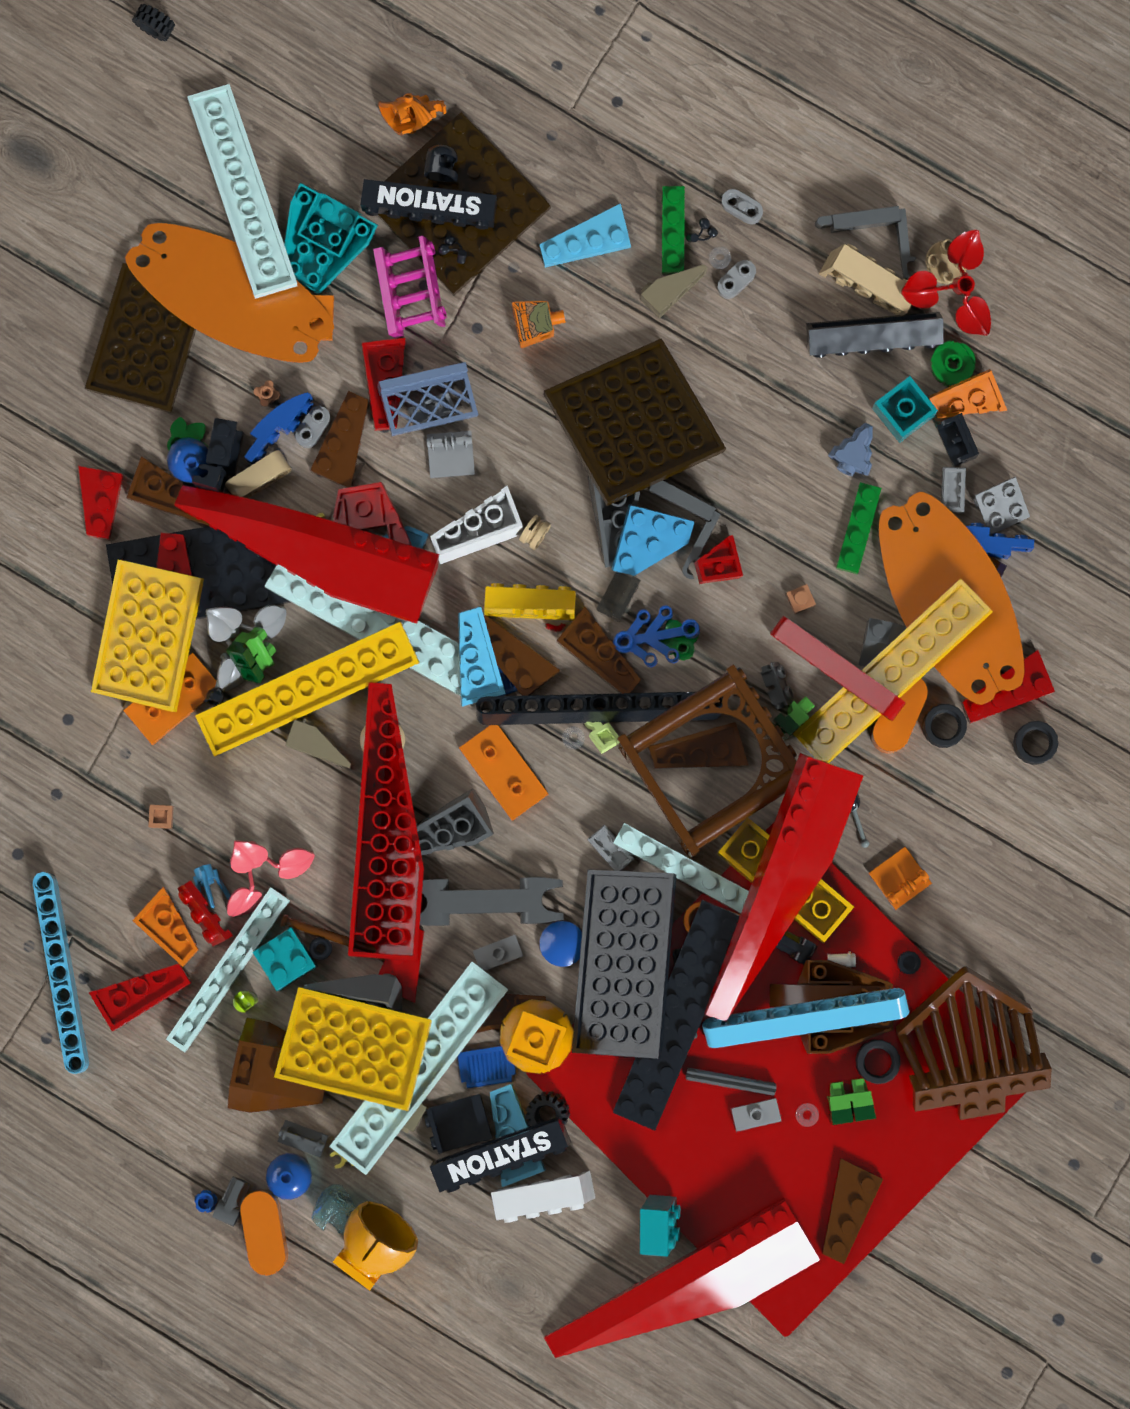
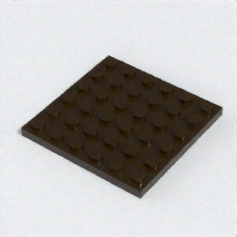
M461 112L384 182L496 195L497 207L494 228L488 227V229L484 230L476 228L475 225L467 224L465 227H459L451 222L436 224L427 219L413 221L409 217L400 216L399 219H394L386 214H378V217L408 249L420 247V236H424L433 243L435 248L433 259L437 279L455 296L551 209V205ZM443 144L452 147L457 152L458 160L453 166V170L458 174L457 182H438L429 180L424 176L426 154L430 147ZM447 236H454L455 241L467 252L465 263L459 264L457 262L458 251H449L445 255L439 253L438 248L441 244H445L444 240ZM455 243L452 246H449V248L461 250L460 247ZM418 256L417 258L423 263L422 256Z
M662 338L548 388L543 393L606 506L715 457L726 450L724 443Z

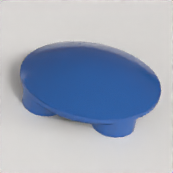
M557 921L545 928L540 937V950L543 957L549 963L559 967L570 966L580 959L582 932L571 922Z

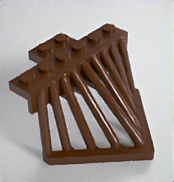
M964 966L897 1025L896 1034L915 1074L909 1075L913 1088V1107L915 1112L958 1104L957 1113L960 1120L1005 1112V1098L1008 1095L1051 1088L1052 1068L1045 1052L1040 1053L1032 1016L1033 1010L1030 1004L974 970ZM972 985L976 987L988 1051L987 1062H984ZM961 986L963 987L972 1040L973 1065L969 1064L955 1000V992ZM987 994L992 996L1002 1049L1001 1060H998ZM945 1001L947 1002L958 1053V1067L956 1068L954 1067L938 1007ZM1002 1003L1008 1006L1007 1012L1016 1048L1014 1058H1012ZM1017 1012L1021 1013L1024 1017L1031 1050L1029 1055H1026ZM929 1015L931 1016L941 1051L944 1070H939L923 1028L922 1021ZM913 1029L930 1072L925 1073L907 1037Z

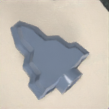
M864 423L855 430L851 438H845L839 446L833 447L828 456L838 463L837 469L848 476H853L855 472L869 475L872 467L869 461L872 455L869 445L873 438V426Z

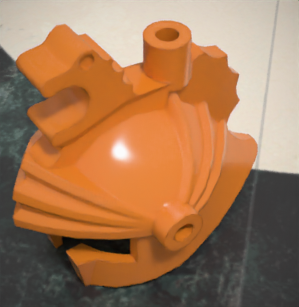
M407 93L392 102L378 101L383 119L400 136L406 133H416V130L423 128L432 118H436V112L438 111L446 114L444 101H430L426 94L420 97L419 95L415 96Z

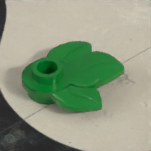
M182 417L177 418L170 427L171 437L167 442L168 450H170L173 443L182 438L191 437L201 441L205 435V424L192 423L187 425Z
M670 619L666 623L665 630L681 627L682 624L677 620ZM690 627L687 632L692 634L695 632V628ZM699 635L694 639L681 636L659 641L669 648L676 649L680 655L679 660L685 661L693 656L695 652L694 644L698 640ZM681 646H687V650L685 652L679 651V648Z

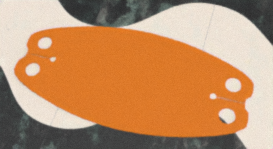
M154 223L147 225L141 234V243L136 247H132L125 256L128 268L135 278L166 309L199 332L239 350L281 361L310 362L319 351L318 344L321 339L328 338L334 329V323L328 312L298 281L296 287L255 299L237 244L224 237L185 226ZM157 231L164 232L166 234V241L160 244L155 243L152 239L153 234ZM166 254L167 257L163 259L161 258V255ZM139 255H147L150 263L146 267H139L136 264V258ZM313 318L323 320L324 325L320 330H313L310 327L309 323ZM297 326L299 331H293V327ZM304 342L307 345V351L304 354H296L293 350L295 343Z
M918 492L912 495L904 506L898 507L893 505L883 510L879 520V540L884 569L893 599L907 628L959 579H962L993 611L934 666L936 670L964 697L980 705L991 701L995 693L1001 690L1011 691L1021 686L1024 677V657L1016 616L1004 583L978 540L944 504L925 492ZM925 502L930 506L929 514L926 516L917 514L916 507L919 503ZM894 516L902 520V526L898 530H892L888 527L889 519ZM914 526L919 528L918 532L913 531ZM984 663H988V664H989V668H988V669H985V668L983 667V664H984ZM1006 665L1012 666L1015 670V675L1009 680L1002 678L1000 675L1001 668ZM978 679L986 683V689L981 694L974 693L971 688L972 683Z

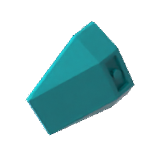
M300 183L290 203L284 245L296 280L308 289L321 294L369 245L378 224L333 197Z

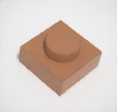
M807 584L786 593L794 614L816 605Z
M150 805L148 827L172 829L174 806Z

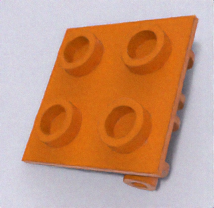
M906 847L868 873L895 910L932 884L929 880V875L925 870L921 869Z

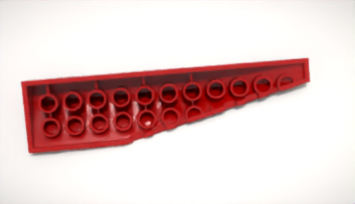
M182 485L174 504L177 508L194 518L207 522L213 529H219L226 533L230 539L238 540L245 544L246 548L273 564L286 568L287 572L292 575H298L305 579L309 585L317 586L324 590V593L330 597L416 624L438 569L440 554L266 502Z
M369 682L348 956L417 961L424 874L423 861L392 684ZM355 940L374 946L376 953H368L354 948Z
M802 753L799 754L706 1007L705 1015L727 1021L832 863L864 775Z
M784 1198L544 1336V1339L554 1357L557 1358L739 1307L820 1259Z

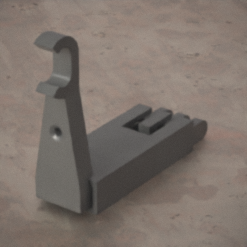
M899 206L834 214L819 217L815 222L816 228L830 227L831 233L895 225L902 275L904 279H909L907 263L914 262L916 257L910 256L905 208L899 209Z
M662 480L652 485L649 490L708 521L682 569L686 578L694 579L693 575L688 574L687 569L693 560L697 561L700 558L699 556L721 514L716 512L717 509Z

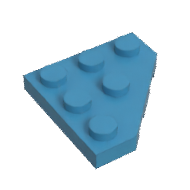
M629 504L612 570L633 576L637 575L687 545L694 521Z

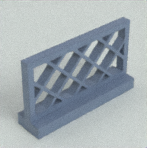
M466 362L379 381L377 388L379 396L381 395L391 436L477 417L478 411L467 374ZM463 379L465 390L462 394L450 388L454 381ZM439 385L445 389L441 399L429 393L432 386ZM417 390L424 394L419 404L407 398L411 391ZM448 391L459 397L454 407L442 401ZM396 395L403 399L397 409L388 404V396ZM426 396L438 403L433 412L421 406ZM464 400L470 404L472 412L462 413L456 408L460 401ZM405 401L416 407L411 417L399 411ZM440 404L451 410L447 418L442 419L435 414ZM418 410L430 416L427 422L419 423L413 419ZM397 414L408 420L404 428L395 429L393 420Z

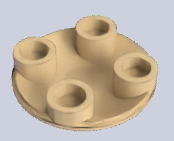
M950 239L933 244L926 255L927 270L941 284H952L956 277L962 276L957 268L958 264H953L948 260L947 251L952 242Z

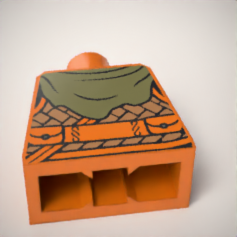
M548 301L512 302L521 349L554 337L553 325L566 323L564 311L550 312Z

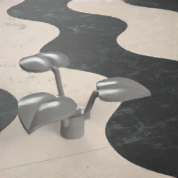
M268 605L261 608L254 617V627L242 624V615L235 608L215 607L206 609L208 634L212 640L216 642L226 641L228 646L232 644L230 638L238 635L239 628L252 631L254 627L263 628L267 633L264 640H269L275 637L283 628L286 620V609L276 605ZM230 657L225 658L221 662L217 679L218 685L223 692L229 691L245 681Z

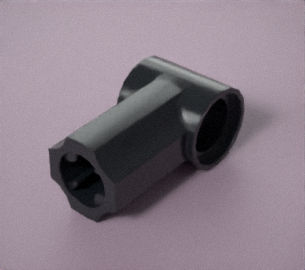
M786 931L775 948L789 954L790 958L804 965L806 960H811L818 946L801 936L797 937Z

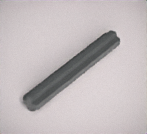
M687 1068L685 1076L690 1081L768 1095H775L777 1087L772 1082L694 1068Z

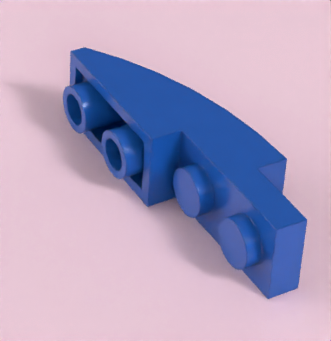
M306 392L285 401L256 425L250 433L256 441L244 456L247 462L253 465L264 458L269 445H274L280 436L279 431L288 435L290 431L294 432L300 424L299 419L303 413L307 414L313 406L311 394Z
M971 523L970 526H966L986 553L993 558L1008 559L1011 556V551L1031 552L1034 549L1035 539H1028L1026 535H1015V538H1007L1006 534L994 533L992 536H989L990 527H984L982 523Z

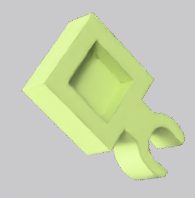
M601 722L584 723L588 729L592 730L589 737L601 754L617 745L616 742L619 736L609 722L604 725Z

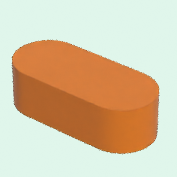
M923 679L918 680L900 697L906 704L893 722L883 715L875 720L870 737L872 744L880 752L886 754L895 753L907 744L928 694L927 686Z
M256 1190L245 1197L241 1204L240 1212L249 1264L258 1274L268 1276L277 1273L284 1267L288 1259V1247L279 1199L269 1190Z

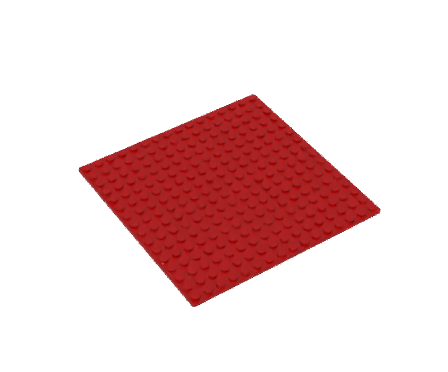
M774 822L765 831L768 835L771 833ZM831 863L821 879L853 905L854 908L823 943L795 919L787 931L797 937L801 936L818 946L811 960H828V954H848V951L855 953L856 967H851L852 969L893 984V988H901L905 991L910 1011L907 1016H909L940 988L948 978ZM732 866L721 875L747 891L750 890L752 883ZM704 893L693 903L704 900L723 909L740 914ZM685 912L672 925L668 979L674 967L672 952L674 949L682 948L688 934L683 925ZM775 948L732 1014L774 1008L770 1007V984L797 985L804 965L790 958L789 954ZM912 951L919 956L921 965L917 972L904 974L898 969L897 959L901 953ZM958 989L955 992V1000L969 1064L973 1065V1047L964 994ZM945 1001L938 1007L954 1067L956 1068L958 1067V1053L948 1006ZM975 1005L984 1062H987L988 1051L981 1010ZM704 1014L697 1031V1038L692 1042L655 1131L613 1113L635 1060L634 1057L572 1053L571 1050L562 1064L550 1070V1072L548 1071L544 1074L542 1072L541 1074L526 1072L527 1076L543 1092L546 1091V1094H548L549 1091H552L555 1096L558 1093L561 1095L559 1097L561 1100L563 1098L566 1100L565 1106L569 1105V1119L647 1198L649 1195L677 1197V1205H680L681 1209L680 1218L677 1219V1227H680L681 1233L696 1248L785 1198L820 1260L749 1300L785 1337L789 1336L1025 1094L1020 1093L1006 1096L1005 1112L975 1118L960 1120L957 1113L958 1104L915 1112L913 1107V1088L909 1080V1075L915 1074L896 1034V1026L906 1017L893 1020L892 1031L829 1054H807L800 1035L711 1048L707 1045L702 1023L712 1017ZM929 1015L922 1021L923 1028L939 1070H944V1062L932 1019ZM992 1022L998 1060H1001L1002 1049L998 1027ZM913 1029L907 1037L925 1073L930 1072ZM1009 1039L1012 1058H1014L1016 1055L1015 1044ZM871 1040H883L893 1045L900 1055L901 1065L898 1074L891 1081L884 1084H874L865 1080L867 1090H870L872 1094L876 1119L832 1125L830 1123V1109L827 1097L830 1096V1083L842 1081L844 1092L852 1093L851 1080L863 1078L860 1076L855 1062L857 1052L861 1046ZM874 1048L865 1056V1067L873 1075H883L891 1067V1057L884 1049ZM687 1068H694L772 1082L777 1086L775 1095H768L690 1081L685 1077ZM776 1098L781 1117L780 1122L736 1132L731 1108ZM840 1158L883 1179L844 1264L822 1254Z

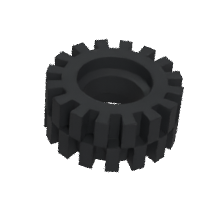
M140 4L132 18V22L137 27H140V30L164 42L167 41L175 27L173 20H170L163 12H159L158 9L146 4Z
M546 1091L533 1098L526 1109L527 1114L525 1117L529 1119L527 1124L530 1126L543 1122L544 1120L540 1117L539 1113L540 1108L550 1106L555 1110L556 1117L561 1115L566 1125L567 1119L570 1116V1113H568L569 1105L565 1106L566 1100L564 1098L561 1100L559 1098L561 1095L558 1093L555 1096L552 1091H549L548 1094H546Z

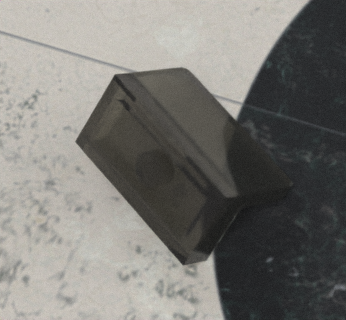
M616 572L597 607V611L620 623L641 584V580L634 576L630 578L621 572Z

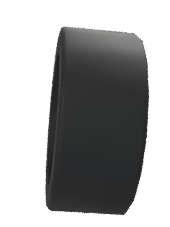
M940 704L933 707L925 715L922 722V731L925 738L932 745L939 748H948L956 745L964 737L967 730V720L964 713L958 707L951 704ZM949 713L956 718L958 729L953 737L941 739L933 733L931 723L937 714Z
M1031 721L1021 726L1013 739L1014 751L1018 758L1031 765L1042 764L1050 760L1057 752L1059 744L1055 730L1047 723L1041 721ZM1030 730H1040L1048 737V749L1041 756L1029 755L1023 748V737Z
M871 1040L863 1044L855 1058L856 1068L860 1076L874 1084H884L891 1081L898 1074L901 1065L897 1049L883 1040ZM874 1048L884 1049L891 1057V1067L883 1075H873L865 1067V1056Z

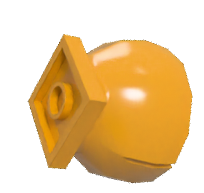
M531 999L513 1007L502 1021L504 1024H501L499 1042L506 1059L521 1071L541 1074L542 1072L544 1074L559 1067L572 1050L574 1030L567 1014L564 1015L565 1012L550 1001Z
M366 1201L359 1204L351 1212L344 1229V1248L334 1259L333 1263L370 1291L381 1275L401 1269L413 1258L417 1250L418 1238L411 1225L397 1212L383 1204Z

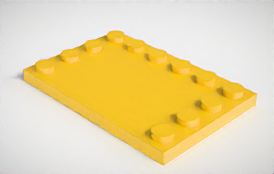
M118 560L91 689L92 693L177 712L204 582L203 578Z
M298 987L274 1077L409 1111L432 1020Z

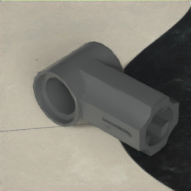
M233 1176L223 1198L219 1200L212 1217L234 1227L241 1213V1204L251 1184Z

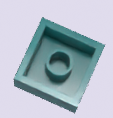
M911 376L877 400L872 407V410L899 443L931 420L938 411Z
M292 927L252 952L276 991L283 990L318 967L297 931Z
M649 1195L640 1208L641 1255L668 1257L671 1250L675 1249L676 1242L680 1240V1227H677V1219L680 1218L681 1209L680 1205H677V1197Z

